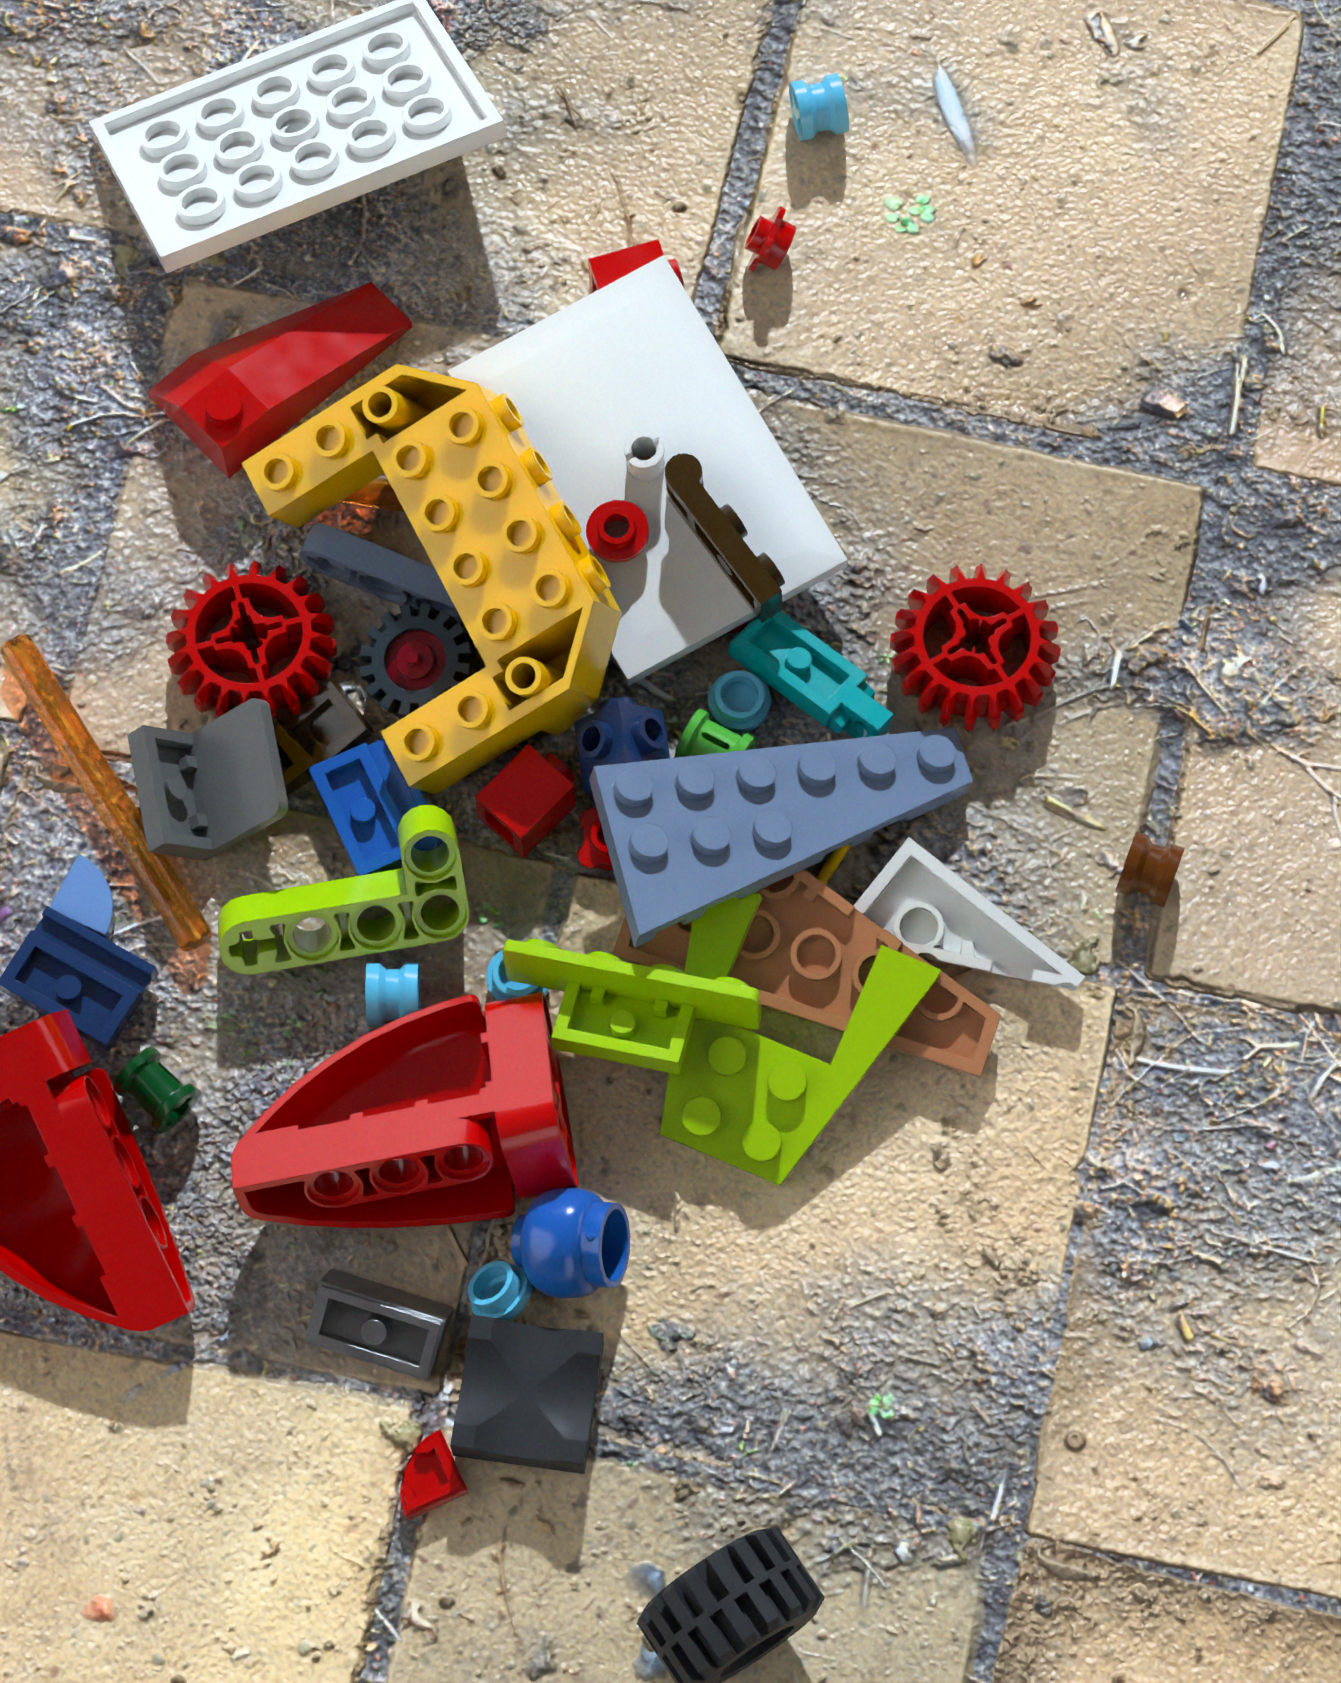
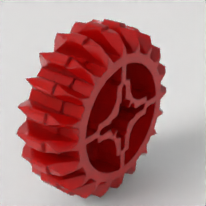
M255 559L249 567L248 575H239L237 568L231 563H228L225 568L227 579L218 582L214 576L205 572L202 581L206 592L202 594L186 589L183 597L189 609H173L171 620L173 626L178 630L168 632L166 635L168 650L174 652L168 658L170 671L172 674L181 676L177 681L179 691L185 696L195 694L193 700L195 708L202 714L216 706L215 714L217 718L251 698L266 700L270 706L272 719L274 717L278 718L277 709L284 706L289 713L297 715L301 712L298 696L302 695L309 699L312 696H316L319 692V685L315 679H330L332 667L331 663L326 659L337 654L336 640L329 637L335 630L333 617L322 613L325 609L324 598L319 592L307 595L309 586L307 580L302 575L287 583L286 569L280 564L272 570L268 577L263 576L261 563H258ZM253 607L270 608L281 612L290 619L284 620L282 615L265 617L254 611ZM232 613L233 616L228 626L219 632L212 633L211 640L205 641L212 627L224 616ZM246 625L250 627L253 639H256L260 646L256 648L260 661L258 664L253 662L251 651L247 650L246 645L243 643L247 641L244 631ZM300 647L297 655L288 667L271 678L273 665L278 660L292 655V649ZM219 669L221 674L227 672L243 673L250 679L251 683L227 680L212 670Z
M982 563L975 568L973 578H965L963 571L956 565L950 570L949 584H946L938 576L932 574L927 579V593L913 589L908 595L907 604L910 609H900L897 612L895 625L899 628V631L892 633L890 638V649L899 653L892 659V671L897 675H906L901 684V691L904 696L921 693L917 709L921 714L931 711L935 706L941 708L939 723L943 727L952 721L953 715L964 717L963 726L968 733L974 730L977 717H985L987 725L994 731L1000 727L1002 711L1008 717L1018 722L1024 715L1025 708L1023 702L1035 707L1038 706L1043 698V691L1040 686L1049 687L1053 684L1056 671L1050 665L1059 661L1061 652L1059 645L1052 642L1057 638L1059 630L1056 621L1044 620L1049 609L1046 599L1028 603L1032 594V586H1030L1029 581L1012 589L1009 587L1011 574L1007 569L998 574L997 581L986 579L987 570ZM972 610L988 612L993 614L994 616H980L975 614ZM943 619L947 625L946 636L949 641L941 646L939 655L929 659L924 646V638L929 630L939 620ZM1020 637L1025 649L1026 659L1022 666L1012 676L1008 677L1003 670L1005 661L1001 654L1009 649L1010 641ZM975 642V646L969 652L964 649V643ZM978 644L986 647L985 653L975 654ZM969 679L976 682L979 686H968L957 683L955 680Z

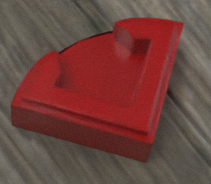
M441 1429L433 1432L419 1443L405 1468L400 1496L407 1521L468 1494L466 1485Z

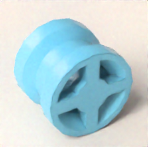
M838 73L825 75L820 83L809 85L803 80L789 83L791 112L800 142L812 140L817 132L829 130L835 135L849 132L847 102Z
M406 962L400 969H386L381 963L366 964L365 1000L368 1027H381L387 1020H396L421 1010L419 962Z

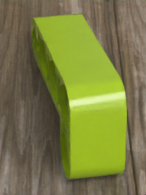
M420 805L410 809L402 817L398 825V842L403 866L401 869L250 894L230 900L222 907L218 916L219 954L223 963L230 970L239 974L254 975L444 942L457 937L464 931L469 921V905L455 826L451 816L443 809L434 805ZM427 836H435L443 840V843L432 851H420L413 847L419 839ZM436 895H446L453 899L448 906L441 909H431L424 906V903L429 898ZM372 906H382L389 910L386 916L378 920H368L360 916L365 909ZM308 917H317L326 922L320 929L314 931H305L296 926L301 920ZM276 924H282L283 935L276 936ZM252 931L254 938L243 939L241 932Z

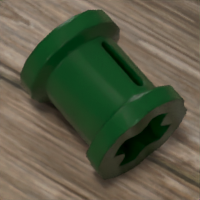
M149 1047L131 1059L120 1071L114 1081L113 1090L122 1097L129 1095L153 1118L151 1122L152 1127L158 1133H164L176 1126L190 1112L200 1096V1090L190 1083L184 1085L160 1062L161 1053L154 1047Z

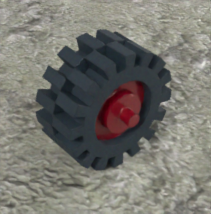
M411 604L399 606L401 613L395 616L388 611L380 617L384 624L378 630L371 626L366 635L372 639L369 647L361 645L359 656L365 660V666H360L359 668L361 678L368 683V686L365 688L371 697L399 719L404 718L481 670V661L475 656V652L478 650L472 638L468 635V631L450 614L442 609L437 611L432 605L421 604L420 609H415Z

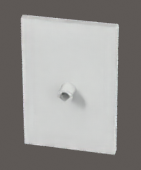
M395 0L89 121L93 135L166 274L507 137L502 117L426 0Z
M664 255L448 370L450 377L478 383L498 395L505 393L520 412L524 422L522 427L528 439L546 461L553 476L551 481L558 495L575 515L582 531L580 536L590 554L600 563L610 581L611 587L609 590L622 612L610 655L628 686L756 617L670 503L666 490L665 466L673 456L687 453L699 460L702 466L705 490L719 508L725 504L731 506L748 532V535L743 540L756 557L763 552L766 553L781 572L785 584L780 587L782 590V602L848 567L846 556ZM643 456L652 457L648 460H639V458ZM612 500L631 502L638 506L647 518L649 525L648 543L644 550L632 560L622 563L605 561L598 557L588 544L586 525L589 516L598 506ZM614 521L607 526L606 533L610 537L619 538L627 533L629 526L623 521Z

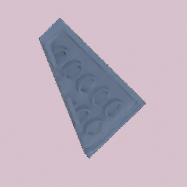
M956 727L594 766L589 778L634 948L653 940L657 932L678 922H682L685 925L704 916L707 909L730 898H744L823 860L825 854L847 844L853 847L869 840L873 832L899 820L903 822L910 821L966 795L973 782Z

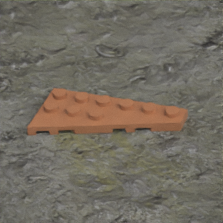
M804 869L756 891V893L762 895V900L729 977L739 979L749 987L758 989L760 991L762 1007L844 1033L881 945L929 965L931 964L905 946L901 940L886 929H882L855 909V906ZM625 916L612 955L632 964L647 967L655 964H667L677 967L684 972L692 922L685 925L682 922H678L657 932L653 940L634 948ZM941 971L939 979L919 1002L911 1016L895 1037L891 1039L886 1048L981 1079L1001 1014Z

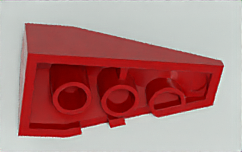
M369 282L193 354L148 391V396L230 479L243 468L242 462L276 441L413 327L412 321L372 282Z

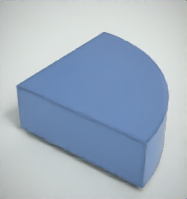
M78 854L50 908L109 940L115 922L114 901L110 887L102 872L90 860Z

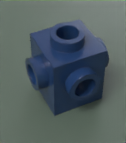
M618 697L605 700L598 705L597 711L574 722L584 793L593 795L589 778L594 766L670 758L663 710L637 705L632 698Z

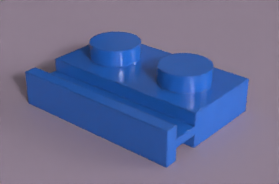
M384 738L369 745L363 743L309 767L310 778L356 875L361 876L403 867L398 842V825L402 817L410 809L428 804L421 790L408 786ZM427 836L419 839L413 847L420 851H432L437 849L443 843V840L435 836Z

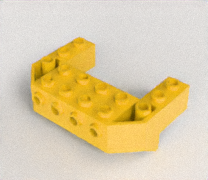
M395 364L241 464L268 516L296 528H299L385 473L486 665L485 668L381 731L408 786L438 794L540 730L556 736L568 730L598 700L622 612L609 590L611 585L604 569L587 549L580 536L582 531L575 515L558 495L551 481L553 476L550 468L539 451L532 446L522 427L524 425L522 416L512 400L505 393L498 395L478 383Z

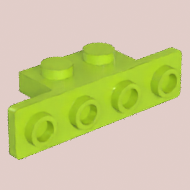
M508 939L502 953L506 975L510 981L564 992L551 1036L554 1050L680 1075L695 1018L757 1030L762 1017L760 991L749 987L745 982L736 978L718 977L714 980L687 975L679 968L667 964H655L647 967L623 962L618 957L606 952L595 951L582 954L562 950L556 945L541 939H529L525 942Z

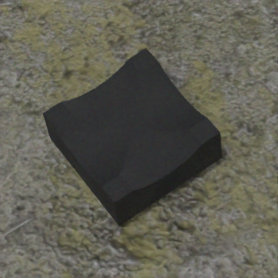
M471 1314L462 1382L450 1444L452 1455L585 1474L604 1349L603 1333L587 1330L536 1327Z

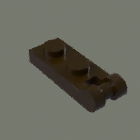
M687 453L673 456L665 466L666 490L670 503L760 622H765L782 610V590L780 587L785 584L781 572L766 553L763 552L756 557L743 540L748 535V532L731 506L725 504L719 508L705 490L702 466L699 460Z

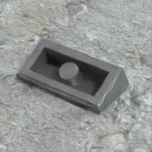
M330 1269L320 1280L304 1342L429 1381L449 1328L454 1308L450 1305L340 1270Z

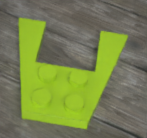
M754 892L741 899L737 897L730 898L707 909L704 916L692 921L685 974L713 980L718 977H729L762 900L761 894ZM881 945L831 1065L745 1028L695 1018L680 1075L673 1073L668 1075L660 1135L781 1186L832 1120L831 1118L867 1074L869 1068L899 1032L919 1002L939 979L941 969Z

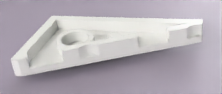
M910 837L907 838L854 904L855 909L882 929H886L897 937L905 946L923 959L1076 991L1086 979L1083 974Z

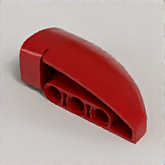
M538 992L485 1003V1011H482L478 997L472 994L439 1002L396 1019L361 1036L324 1060L283 1093L260 1116L235 1146L231 1156L232 1189L241 1210L253 1219L303 1226L402 1228L507 1218L512 1216L516 1210L514 1191H516L519 1200L538 1197L541 1193L555 1188H578V1174L567 1100L558 1052L552 1046L551 1036L553 1027L544 993Z
M68 1009L57 1011L0 1036V1271L47 1301L85 1317L131 1331H150L194 1310V1295L162 1203L116 1092L113 1090L109 1075L103 1068H95L74 1078L72 1072L92 1063V1060Z

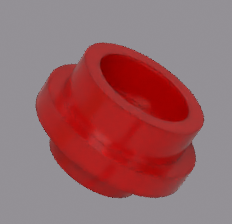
M612 500L601 504L591 513L586 525V536L590 548L598 557L608 562L622 563L634 559L644 550L649 539V525L645 514L638 506L625 500ZM614 521H623L629 526V529L624 536L613 538L607 535V526Z

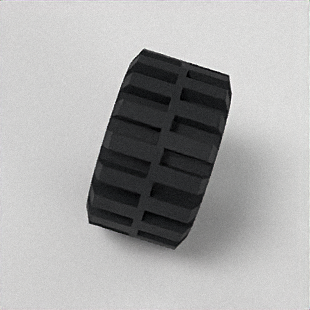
M776 1527L766 1528L748 1533L725 1545L672 1581L646 1605L638 1618L637 1625L675 1683H722L764 1657L799 1631L815 1616L825 1598L780 1529Z

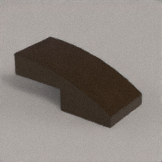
M330 681L320 689L316 696H312L301 706V712L297 715L291 714L284 721L275 717L272 719L287 796L311 781L309 767L359 746L375 733L342 687L333 681Z

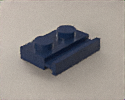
M46 906L42 913L43 918L35 930L29 932L1 975L0 991L44 1016L68 1009L79 1035L109 1052L144 999L142 995L151 981L154 982L158 977L157 968Z

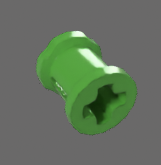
M700 708L687 724L677 745L674 758L751 750L756 745L757 737L748 732L740 736L710 721V714Z

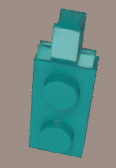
M779 611L763 623L756 616L730 642L728 650L730 657L823 726H828L839 734L845 729L848 735L853 738L887 735L889 732L891 719L894 714L874 700L876 692L866 683L868 675L782 611Z

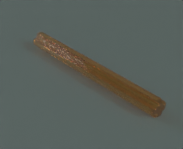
M24 633L6 641L0 648L5 663L180 948L185 952H190L204 945L212 937L208 923L166 855L148 852L142 816L34 641L28 634Z

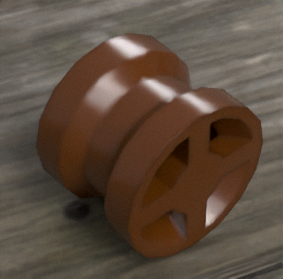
M1136 831L1115 891L1126 895L1135 891L1148 895L1152 904L1164 908L1185 848L1175 844L1167 847L1153 844L1149 835Z

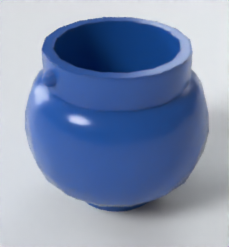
M555 1188L543 1192L528 1207L526 1214L519 1215L514 1223L511 1236L512 1257L515 1264L523 1268L525 1276L539 1292L550 1297L560 1299L581 1298L593 1294L598 1288H616L623 1280L630 1255V1227L626 1211L620 1203L603 1202L598 1195L586 1189Z

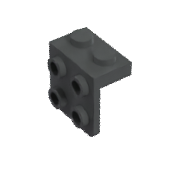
M251 698L193 733L143 725L127 734L149 853L206 861L286 815L288 799L271 710L266 700Z

